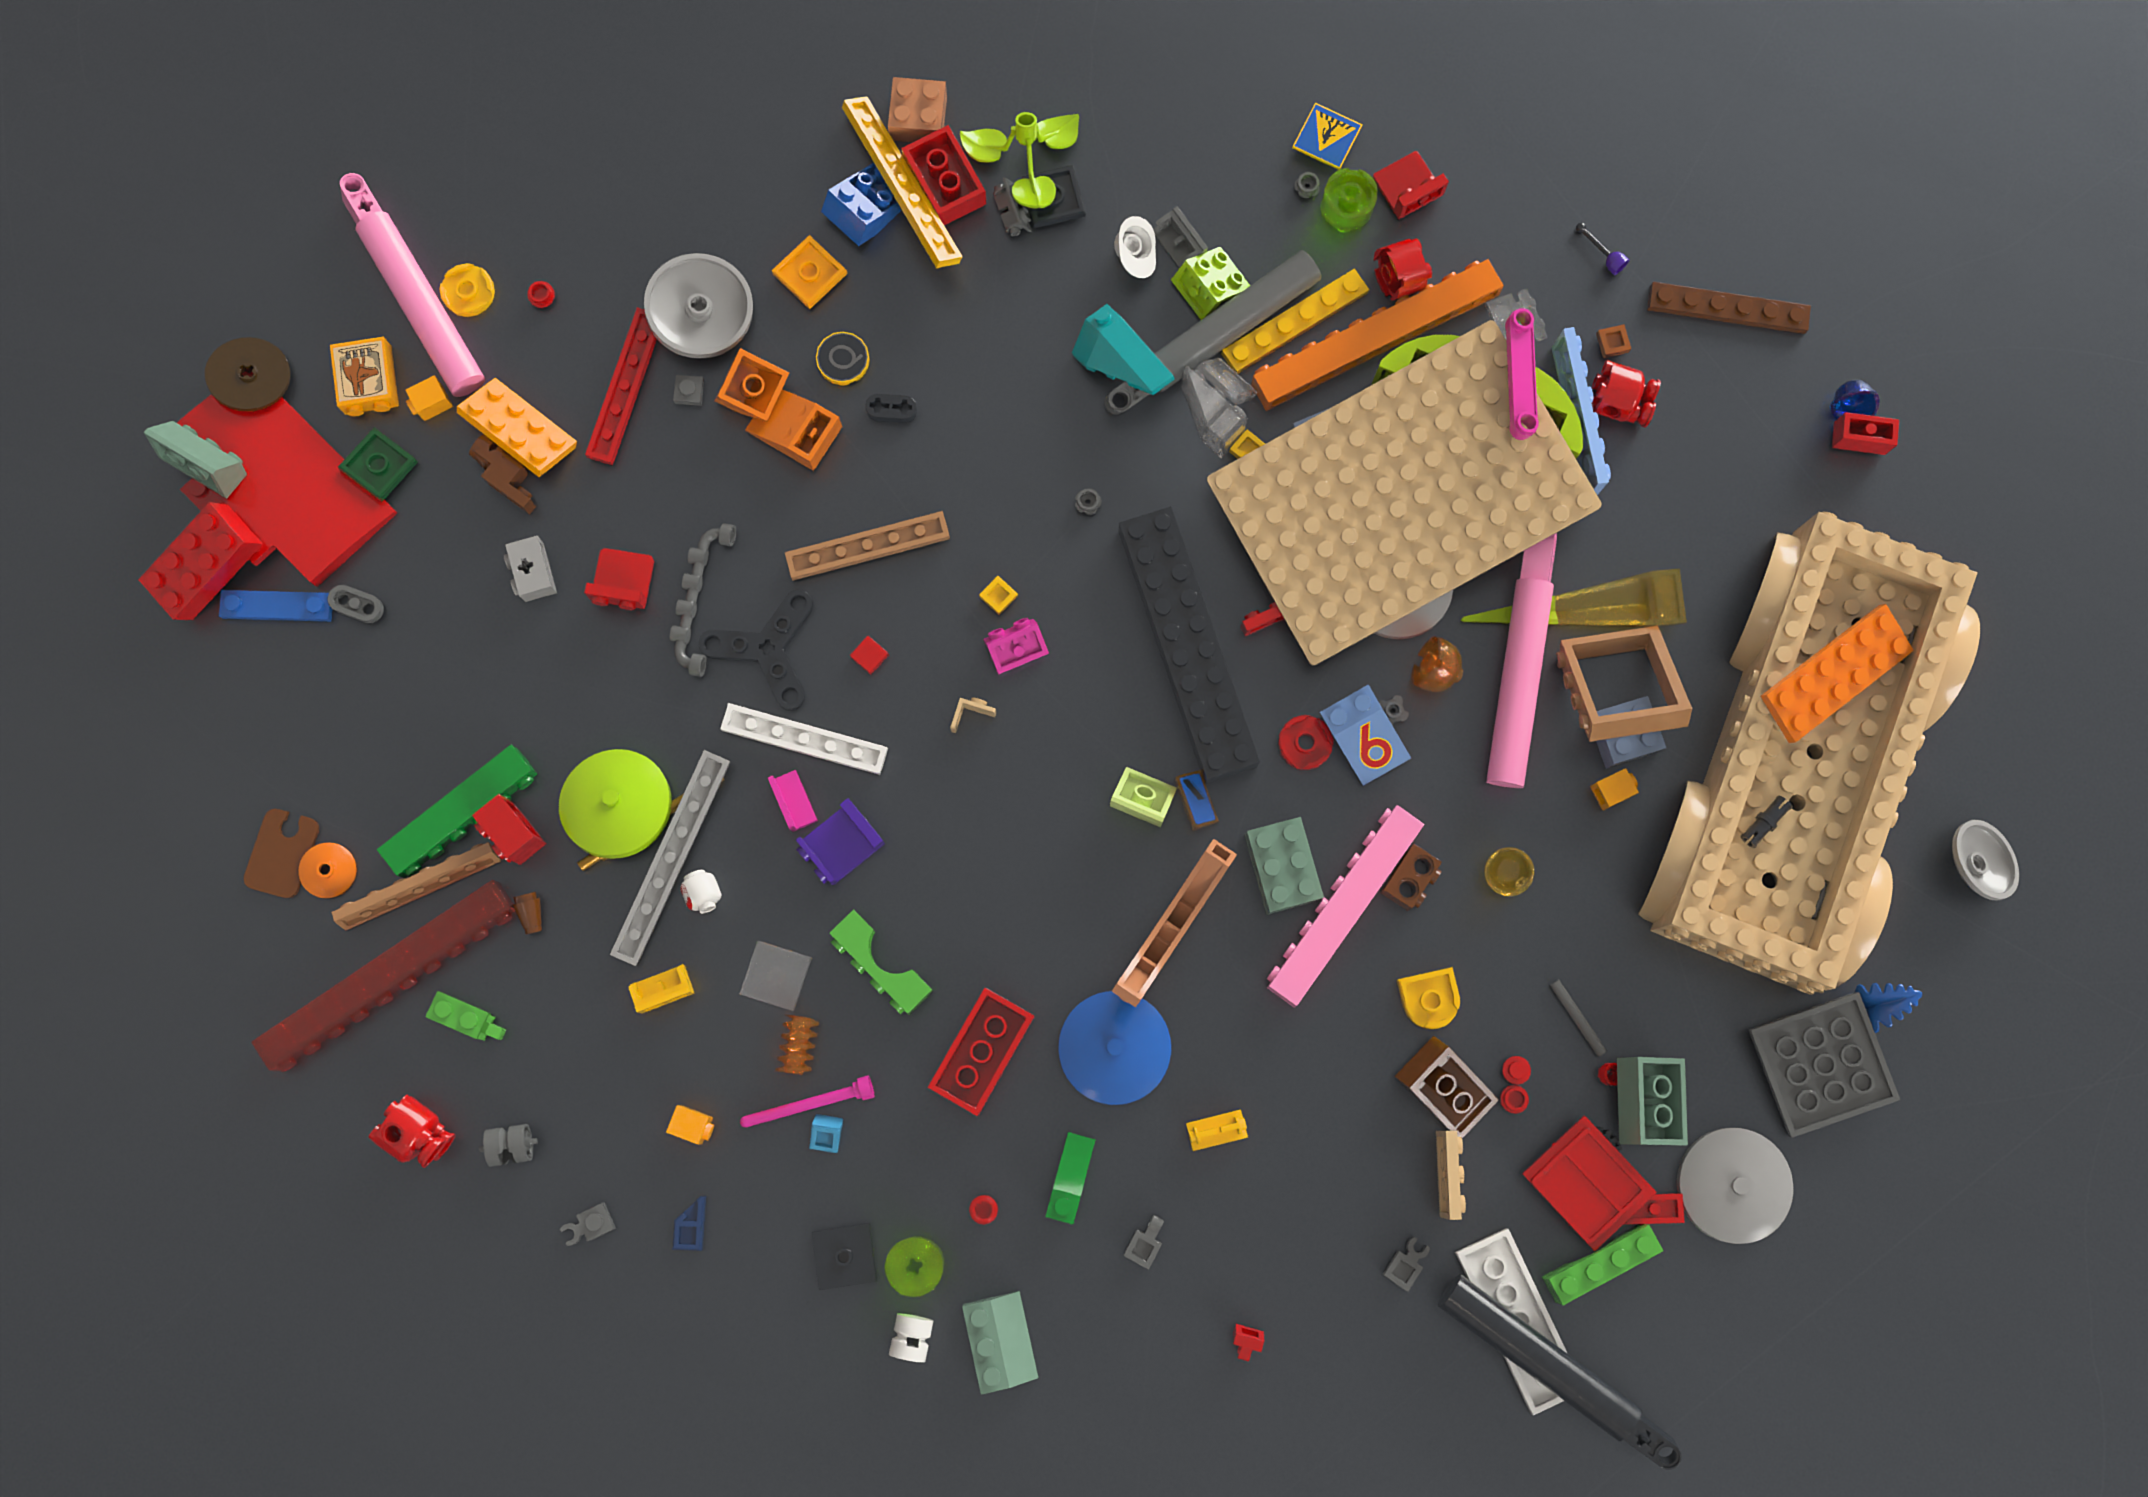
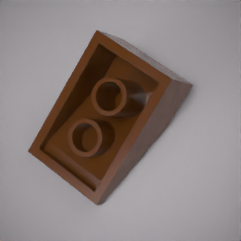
M1435 1036L1395 1075L1400 1083L1449 1131H1457L1458 1137L1461 1136L1462 1138L1499 1100L1454 1051Z

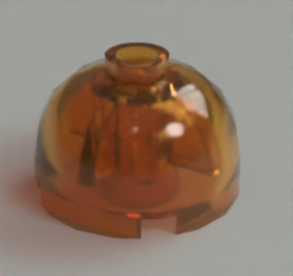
M1436 636L1431 637L1418 654L1422 657L1419 667L1414 663L1411 679L1413 685L1425 691L1442 692L1460 681L1463 675L1462 658L1460 651L1455 645L1446 639Z

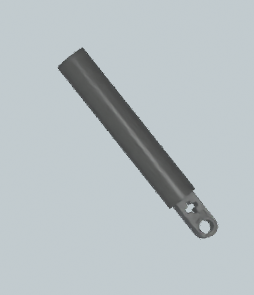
M1300 250L1154 354L1175 378L1158 393L1164 392L1321 280V273L1311 256L1305 251ZM1125 381L1106 395L1104 406L1109 413L1118 415L1141 401L1149 393L1141 390L1137 391L1134 387L1128 386ZM1114 394L1123 397L1124 406L1122 408H1118L1113 404L1112 398Z

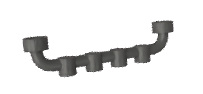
M723 523L721 528H713L706 531L701 536L698 547H691L688 552V563L693 564L691 574L685 573L682 578V589L688 591L686 599H679L677 602L676 615L682 617L679 626H672L670 641L676 642L674 655L677 662L682 667L689 669V674L702 677L707 665L705 655L693 654L691 658H688L685 654V649L691 637L690 627L692 618L695 617L697 611L696 601L698 592L702 589L703 570L709 558L708 548L715 539H719L720 545L733 546L736 538V526Z

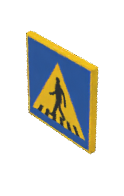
M1315 103L1292 148L1340 170L1362 128V124Z

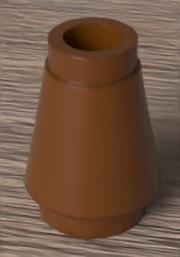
M536 892L513 897L515 902L513 907L525 930V934L542 931L540 898H537Z

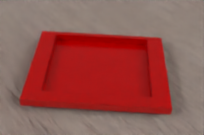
M1585 1115L1522 1173L1593 1251H1596L1623 1224L1627 1223V1220L1657 1193Z

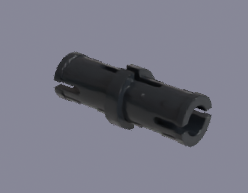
M1778 795L1764 812H1760L1755 817L1756 821L1740 836L1745 843L1754 835L1747 845L1751 848H1756L1757 844L1769 831L1773 832L1777 828L1776 823L1792 809L1791 803L1787 801L1779 809V806L1786 799Z

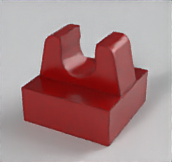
M1236 1324L1233 1332V1344L1239 1346L1237 1358L1249 1361L1252 1350L1261 1352L1264 1344V1331Z

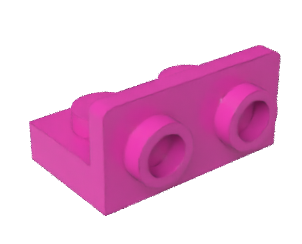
M1020 619L1013 623V627L1003 630V628L993 630L988 633L989 637L983 639L998 674L1049 654L1039 626L1034 619Z

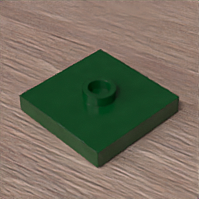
M374 427L343 460L338 468L382 502L418 461Z

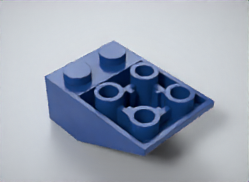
M873 162L830 188L821 212L853 242L860 246L876 236L902 209Z

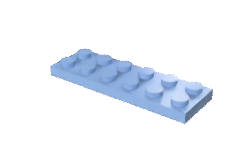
M1574 327L1565 328L1552 346V353L1559 384L1574 404L1580 419L1583 449L1576 460L1598 495L1608 484L1611 472L1609 465L1604 462L1605 445L1603 439L1599 438L1597 431L1599 418L1596 412L1593 413L1592 409L1593 392L1586 382L1587 365L1585 361L1581 360V339L1579 336H1576Z

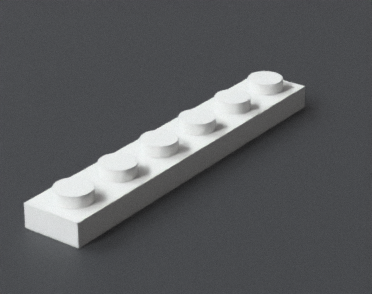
M728 703L720 728L721 731L878 775L881 774L888 748L885 746Z

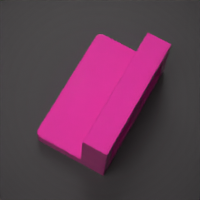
M796 770L774 778L773 775L768 777L786 823L792 832L818 822Z

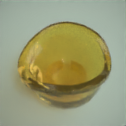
M1506 847L1495 851L1485 865L1486 881L1491 889L1500 895H1519L1529 888L1534 879L1535 871L1532 860L1525 852L1517 848Z

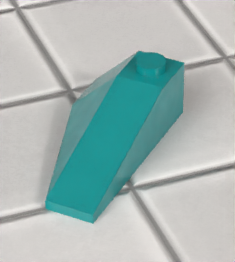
M1108 304L1085 319L1072 354L1087 370L1093 372L1098 370L1105 373L1108 378L1113 380L1115 378L1126 381L1128 386L1152 395L1175 380L1172 373L1126 321Z

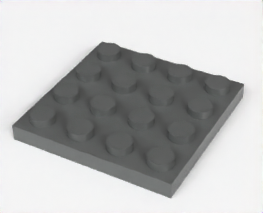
M1853 992L1748 1029L1785 1128L1791 1138L1900 1100L1859 992Z

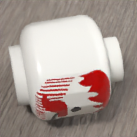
M697 870L686 875L680 887L686 906L693 911L699 910L701 914L714 910L716 908L715 904L722 896L714 875L704 870Z

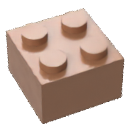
M893 77L888 130L893 141L915 142L944 127L947 103L946 81Z

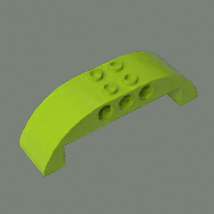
M1431 335L1404 343L1381 360L1372 384L1379 382L1460 336ZM1535 367L1536 392L1574 457L1577 459L1583 449V435L1575 406L1564 389L1552 377Z

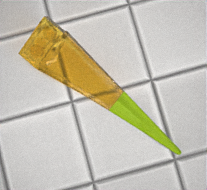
M1680 569L1650 571L1552 596L1548 625L1652 627L1685 624L1687 621ZM1512 606L1464 616L1460 621L1510 623Z

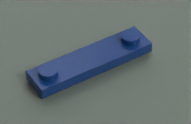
M221 590L219 617L222 619L331 622L332 608L328 603L329 593Z

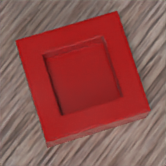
M869 636L850 654V657L870 675L889 656V653Z

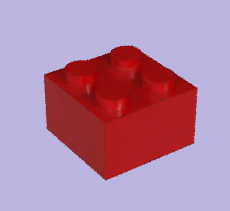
M500 794L472 815L477 821L474 825L477 831L484 838L488 837L495 844L491 846L494 852L502 860L505 858L509 863L513 861L521 865L546 845V842L516 805Z

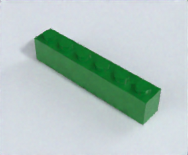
M511 744L385 842L377 851L397 876L409 878L416 875L422 870L421 865L429 859L434 860L441 856L445 851L444 847L452 841L455 843L466 836V830L477 823L472 816L475 812L498 794L511 800V795L518 789L523 790L530 786L534 781L533 778L538 773L522 753Z

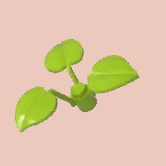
M1023 112L1016 116L1015 126L1011 127L1008 139L999 130L980 129L971 132L960 131V140L965 152L974 160L994 162L1000 159L1001 151L1008 150L1016 135L1018 142L1027 147L1029 179L1016 181L1012 186V196L1020 205L1029 208H1045L1054 201L1056 187L1049 177L1040 176L1034 178L1031 144L1037 138L1039 142L1045 141L1046 145L1053 149H1064L1072 146L1078 137L1079 114L1054 117L1037 123V118L1034 114Z

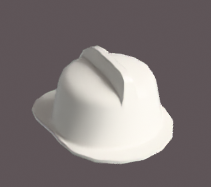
M1132 216L1126 219L1120 226L1119 233L1114 241L1115 252L1125 270L1137 278H1146L1155 270L1156 241L1153 228L1145 219Z

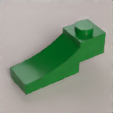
M1068 1132L1045 1217L1074 1224L1095 1139Z

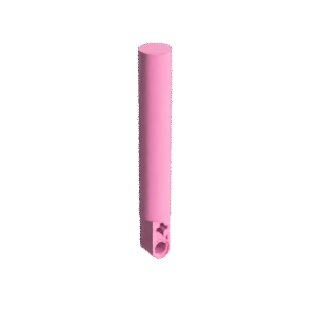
M355 173L344 175L340 180L341 195L346 208L356 223L355 230L451 394L455 397H462L476 391L485 382V377L389 214L381 210L360 175Z
M1557 533L1524 550L1520 579L1516 580L1486 782L1492 785L1524 788L1554 585L1551 583Z

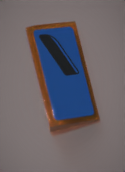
M1198 770L1176 776L1174 781L1192 831L1219 822L1201 771Z

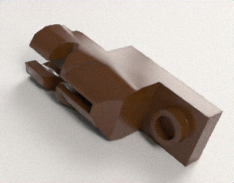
M482 434L473 443L469 455L485 470L481 477L488 485L530 515L537 506L531 501L533 495L520 486L528 475L525 466L501 447H498L486 435Z

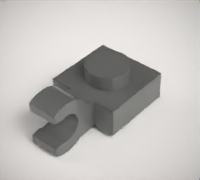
M1153 1215L1145 1233L1136 1229L1123 1256L1149 1270L1162 1245V1242L1155 1238L1164 1223L1163 1219Z

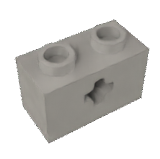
M538 536L505 544L507 554H504V560L508 570L512 569L514 579L511 580V586L515 595H519L527 602L557 593L544 543ZM531 565L532 567L529 568L530 573L526 574L525 572L528 571L527 566Z

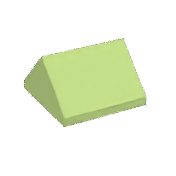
M1126 767L1112 796L1110 807L1161 827L1177 788Z

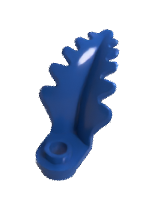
M1877 983L1871 985L1870 992L1861 984L1857 985L1855 992L1860 993L1875 1033L1880 1030L1879 1022L1886 1027H1892L1891 1015L1897 1020H1902L1904 1016L1901 1011L1908 1014L1911 1013V1004L1918 1006V999L1922 997L1921 991L1914 990L1912 986H1908L1905 991L1902 984L1897 985L1896 989L1893 990L1892 984L1887 983L1883 992Z

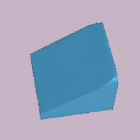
M816 1114L812 1123L809 1149L838 1153L843 1118Z

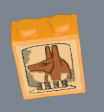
M384 336L330 345L337 407L345 415L360 416L366 411L373 410L376 412H386L392 407L399 406L392 346Z

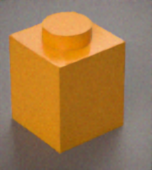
M435 375L406 389L410 398L406 400L409 409L413 415L419 414L424 421L454 407L442 383Z
M1626 768L1590 786L1603 811L1639 793L1637 790L1638 782L1632 773H1628Z
M677 1105L666 1133L698 1145L703 1144L704 1140L708 1141L713 1132L714 1125L711 1124L713 1117L685 1106Z

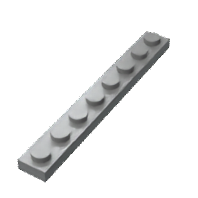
M706 750L703 751L610 953L611 956L637 966L730 761Z

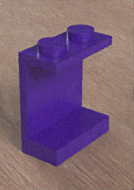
M849 798L840 804V810L805 838L798 837L796 839L800 845L796 849L806 862L811 859L818 868L814 872L823 883L829 881L833 886L885 845L881 837Z

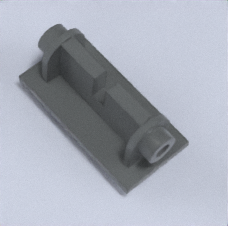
M1004 177L1005 185H996L993 196L999 211L1009 209L1008 212L1001 215L1006 232L1010 233L1011 236L1019 235L1022 228L1031 232L1032 229L1029 224L1031 216L1025 206L1023 207V205L1014 200L1012 196V186L1014 183Z

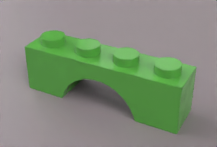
M854 909L830 932L834 938L831 941L832 945L841 954L847 951L854 958L850 963L861 974L865 970L873 978L870 984L880 994L886 991L893 998L889 1003L900 1014L905 1011L910 1015L933 992L913 970L893 974L880 969L876 965L871 953V943L875 931Z
M1638 1224L1616 1236L1612 1242L1600 1250L1579 1260L1566 1263L1542 1276V1279L1555 1303L1565 1305L1663 1252V1249L1650 1225Z

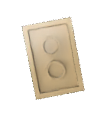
M1436 1131L1440 1217L1449 1220H1462L1461 1213H1465L1466 1210L1465 1197L1460 1195V1183H1464L1463 1166H1459L1458 1155L1463 1152L1462 1137H1458L1457 1131Z

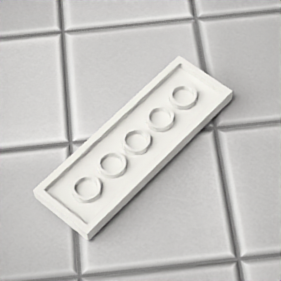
M1505 1228L1455 1252L1469 1281L1567 1353L1509 1229ZM1504 1356L1532 1415L1564 1401Z

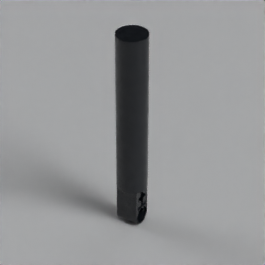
M1459 1274L1448 1285L1438 1302L1439 1308L1617 1441H1626L1662 1469L1672 1470L1680 1464L1682 1456L1675 1440L1641 1414L1642 1410L1640 1407L1463 1275ZM1638 1431L1641 1433L1646 1431L1650 1441L1641 1434L1637 1436L1636 1433ZM1664 1447L1673 1448L1669 1456L1663 1457L1658 1454Z

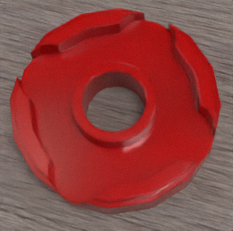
M1310 715L1292 718L1284 725L1278 739V748L1282 758L1287 764L1301 770L1318 768L1328 759L1333 747V737L1329 727L1324 721ZM1309 736L1313 740V747L1308 750L1302 749L1298 744L1299 737Z

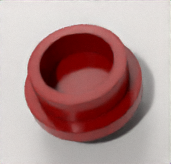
M537 281L531 284L527 296L533 306L544 308L554 301L555 292L549 283Z
M1513 1056L1503 1063L1502 1074L1506 1081L1511 1084H1523L1530 1077L1531 1067L1523 1057Z
M1510 1085L1501 1092L1500 1103L1507 1112L1517 1114L1527 1108L1529 1096L1521 1086Z
M987 1195L976 1197L969 1207L970 1216L976 1223H991L998 1213L996 1201Z

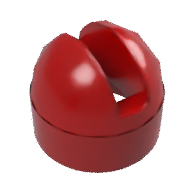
M1605 1063L1600 1066L1598 1078L1603 1084L1608 1086L1618 1085L1617 1063Z

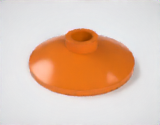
M335 843L315 845L304 854L299 864L301 884L309 893L320 898H334L342 895L352 886L356 878L357 867L353 855L345 847ZM328 864L330 866V872L326 875H323L321 873V867L323 865Z

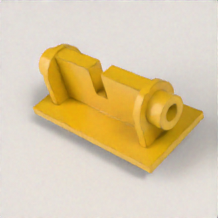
M1241 1110L1186 1123L1193 1151L1248 1137L1246 1122Z

